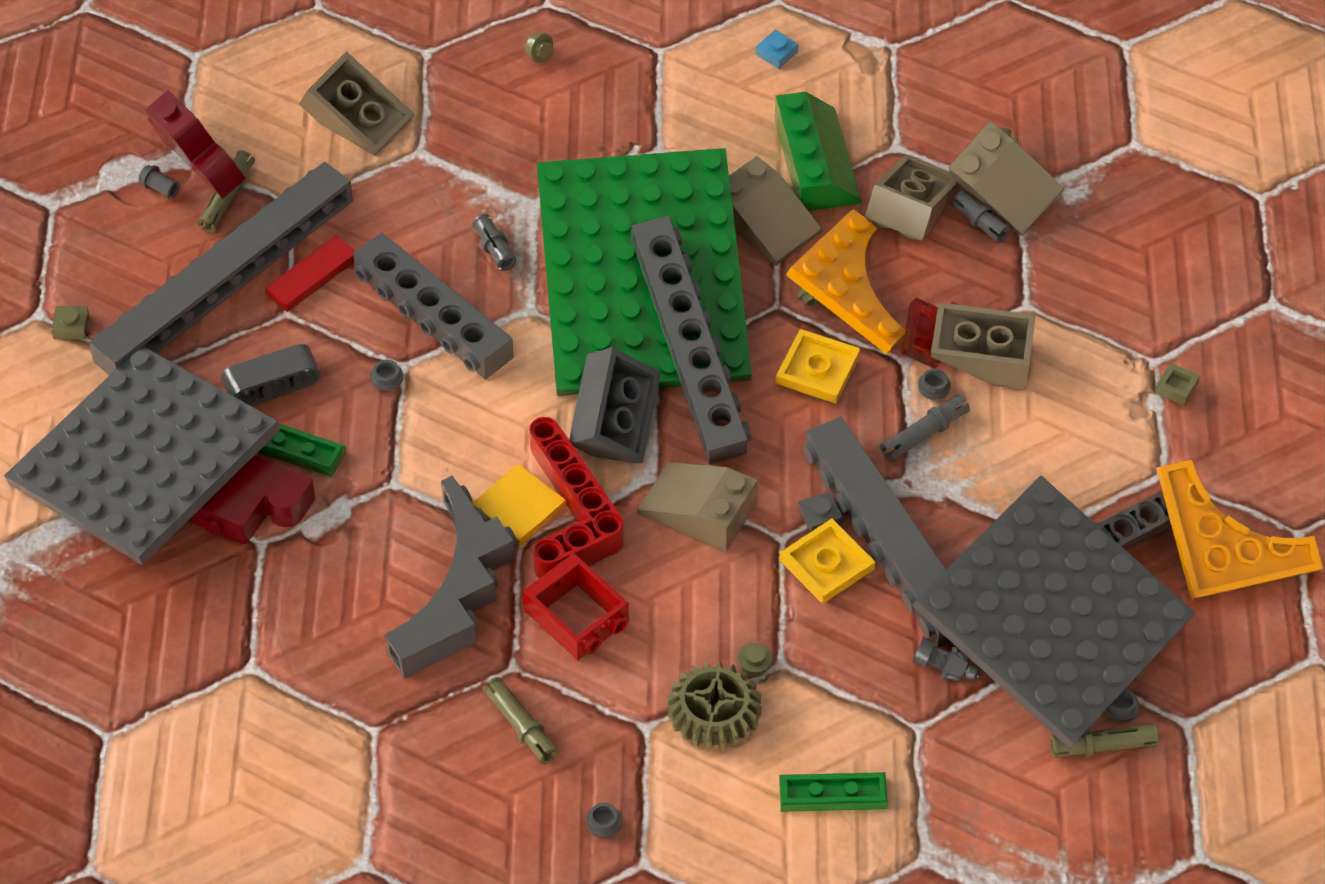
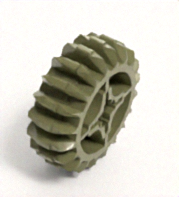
M706 661L701 670L692 665L690 674L681 672L679 682H673L671 693H669L667 699L669 706L668 718L672 721L674 732H681L683 741L692 738V744L695 748L701 743L706 744L708 752L713 745H719L721 750L724 751L728 742L737 747L739 737L748 740L750 731L756 730L762 707L760 706L761 694H759V691H756L757 685L755 681L748 680L746 671L736 674L737 669L734 664L725 669L721 661H719L716 667H710ZM715 699H717V705H715L714 713H712V707H714Z

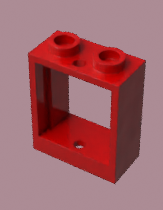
M575 553L571 554L522 591L524 611L577 661L587 653H594L603 641L613 634L622 632L629 622V603ZM577 585L607 612L606 615L578 636L547 608Z

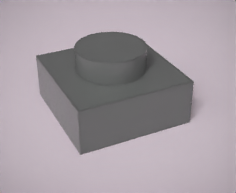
M830 491L799 501V511L810 532L830 519H833L838 525H842L843 516Z

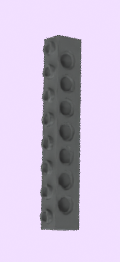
M669 215L631 225V241L708 464L747 454V441H751L750 430L747 422H741L738 412H741V405L737 394H731L728 386L731 383L730 373L727 365H721L718 358L721 355L719 341L716 336L711 337L708 329L711 327L708 310L706 308L701 309L698 300L702 299L698 282L691 281L689 272H692L691 262L688 254H682L679 245H682V238L678 226L672 227ZM659 252H665L669 255L666 257H659L656 254ZM673 279L677 280L679 283L675 285L667 284L666 281ZM678 307H685L688 309V311L681 313L677 312L675 309ZM687 335H695L698 337V339L690 341L685 339L684 337ZM697 363H705L708 365V367L705 369L696 368L694 365ZM707 391L717 392L719 395L716 397H707L706 395H704V393ZM723 419L726 420L728 424L725 426H718L714 423V421Z

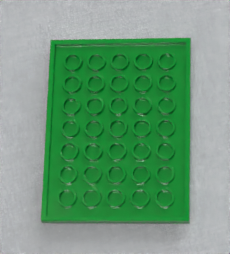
M726 148L537 162L557 396L579 394L587 354L611 347L659 371L661 376L658 388L681 386L631 241V225L668 215L672 227L678 226L682 238V245H679L682 254L687 253L692 267V272H689L692 282H698L702 297L701 300H698L701 309L706 308L708 310L711 320V327L708 329L711 337L716 336L719 341L721 355L718 358L721 365H727L731 382L751 380L752 373ZM659 252L656 255L659 257H666L669 254L665 252ZM673 279L666 281V283L670 285H675L679 283L677 280ZM678 307L675 309L677 312L681 313L688 311V309L685 307ZM687 335L684 337L685 339L690 341L698 339V337L695 335ZM697 363L694 365L696 368L705 369L708 367V365L705 363Z

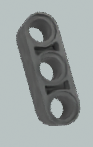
M298 344L228 367L222 373L221 380L228 394L251 406L309 387L319 380L321 372L309 346Z

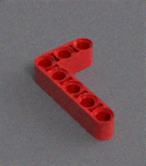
M550 417L536 418L529 427L531 453L559 495L566 500L567 507L578 521V523L543 538L536 543L533 551L534 570L536 576L540 578L573 553L588 566L617 553L624 545V524L622 516L559 424Z

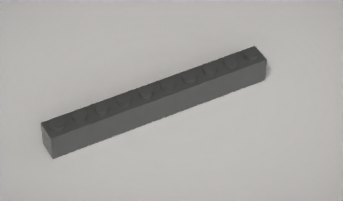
M326 162L310 170L304 178L292 187H288L270 204L263 206L257 214L248 221L241 223L235 231L223 240L216 242L210 250L201 257L194 259L188 267L176 276L169 278L163 286L154 293L147 295L141 303L128 313L122 314L115 323L96 334L89 342L93 362L111 375L142 346L156 354L353 202L351 181Z

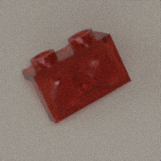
M916 297L909 304L901 354L935 369L941 363V361L931 357L938 307Z

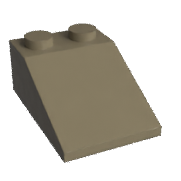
M347 51L307 90L299 103L322 126L374 156L414 116V113Z
M991 121L948 167L953 180L981 203L989 206L993 213L1021 236L1031 228L1064 191V188L1044 168Z
M905 154L875 183L865 218L872 220L879 227L892 228L899 231L908 239L922 241L933 230L959 184L952 179L950 172Z
M758 156L729 175L735 233L776 266L822 233L820 225L781 175Z
M939 302L931 357L989 384L1026 390L1036 315Z
M668 462L638 507L637 514L726 552L757 504L758 480L728 467Z

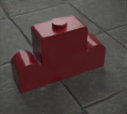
M169 90L144 110L149 116L147 120L160 138L222 199L246 180L235 162L219 144L215 143L199 119Z
M254 455L190 518V521L205 528L213 535H222L238 543L247 544L267 515H270L273 523L281 527H292L298 524L315 501L313 479Z

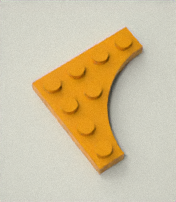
M852 209L791 266L786 276L887 355L903 339L907 331L882 306L867 277L865 267L866 247L877 227Z
M1192 459L1160 466L1156 469L1191 600L1323 569L1314 536L1304 538L1268 537L1250 531V528L1237 522L1229 515L1223 514L1210 500L1211 497L1202 485Z

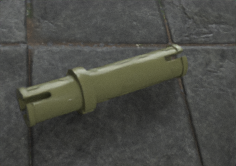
M239 150L233 161L246 177L250 168L255 163V158L252 156L247 161L251 154L247 151ZM245 180L223 199L216 192L214 193L197 221L199 227L206 222L202 227L203 231L208 233L216 231L238 190L243 189Z
M500 677L489 680L488 683L493 689L491 690L485 684L483 692L516 730L518 740L522 744L529 746L541 764L545 765L552 762L554 758L549 752H552L557 757L559 748L543 732L544 726L541 722L534 720Z
M1155 724L1101 731H1090L1088 729L1070 749L1055 735H1051L1050 750L1052 757L1058 758L1082 754L1084 757H1092L1093 753L1155 747L1158 746V731Z

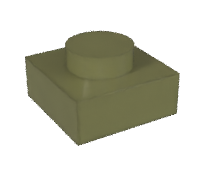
M55 306L52 325L53 339H86L89 319L88 307Z
M1170 363L1157 383L1155 393L1185 406L1198 386L1200 376Z

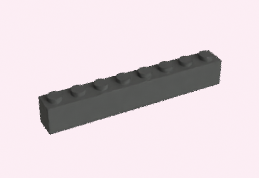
M842 417L806 431V445L803 447L806 460L809 464L816 466L825 488H830L835 494L839 509L843 513L847 512L852 520L855 533L859 537L863 536L874 561H880L885 569L888 582L891 586H896L902 594V600L906 609L909 612L913 611L919 619V626L926 637L930 636L936 642L935 645L937 647L950 642L946 636L912 606L916 599L946 570Z

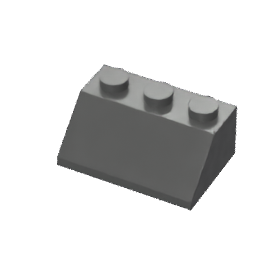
M614 347L587 354L569 437L572 445L592 457L638 464L643 463L661 373Z

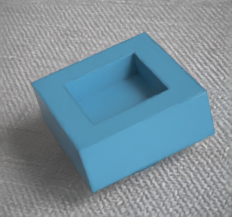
M775 29L756 46V55L780 69L798 53L799 44Z

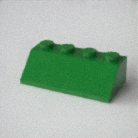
M806 91L777 95L775 98V123L794 193L808 211L861 204L860 193L835 108Z

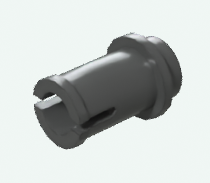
M146 165L139 174V181L142 182L143 187L147 189L151 187L168 199L174 198L180 189V182L160 172L159 167L156 165Z

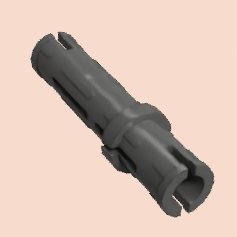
M957 394L942 406L929 409L925 417L888 441L880 444L882 453L894 448L885 454L884 457L889 462H893L896 458L937 431L943 432L948 429L949 423L970 411L968 403L956 408L966 399L961 394Z

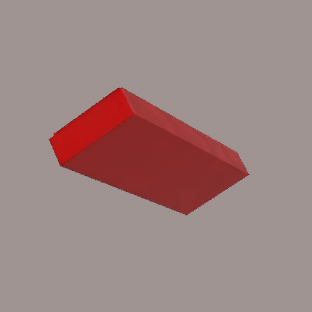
M335 235L265 287L266 295L288 312L354 263L353 253L355 250Z

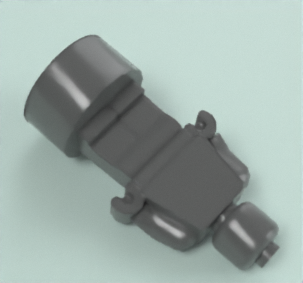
M925 637L922 638L913 663L922 667L930 665L943 670L942 675H940L942 679L960 681L963 674L972 681L976 678L978 679L980 675L979 669L972 665L967 666L969 661L967 655L957 650L956 647H952L950 653L936 647V642Z

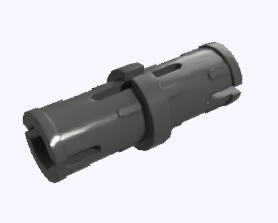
M961 191L955 196L959 203L953 201L952 206L965 215L974 228H981L996 243H1001L1007 238L1008 235L1003 231L1010 233L1011 228L993 215L992 209L989 206L981 205L966 191Z
M488 214L477 216L473 220L472 226L482 239L481 245L483 249L491 254L501 271L511 269L516 263V257L507 246V239L504 233L497 230Z

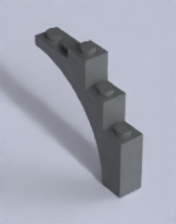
M453 475L441 481L443 502L453 519L457 534V544L452 565L442 586L429 603L408 622L385 635L387 653L403 678L409 677L476 644L475 629L478 628V622L473 612L496 601L495 586L498 585L493 570L515 560L514 545L517 544L511 528L509 526L504 527L498 517L488 521L482 509L476 510L473 506L471 495L466 486H460Z

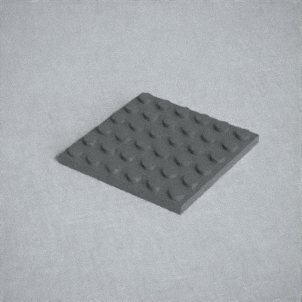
M142 346L126 359L4 476L9 485L139 564L144 565L281 429L275 419Z
M1041 475L912 605L1069 749L1195 614L1190 607Z

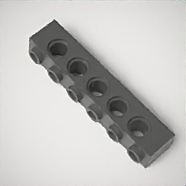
M382 232L353 253L354 272L357 278L376 289L378 295L383 300H389L405 318H411L416 322L424 334L433 336L438 340L447 353L455 354L463 361L469 371L478 373L486 380L514 358L512 337Z

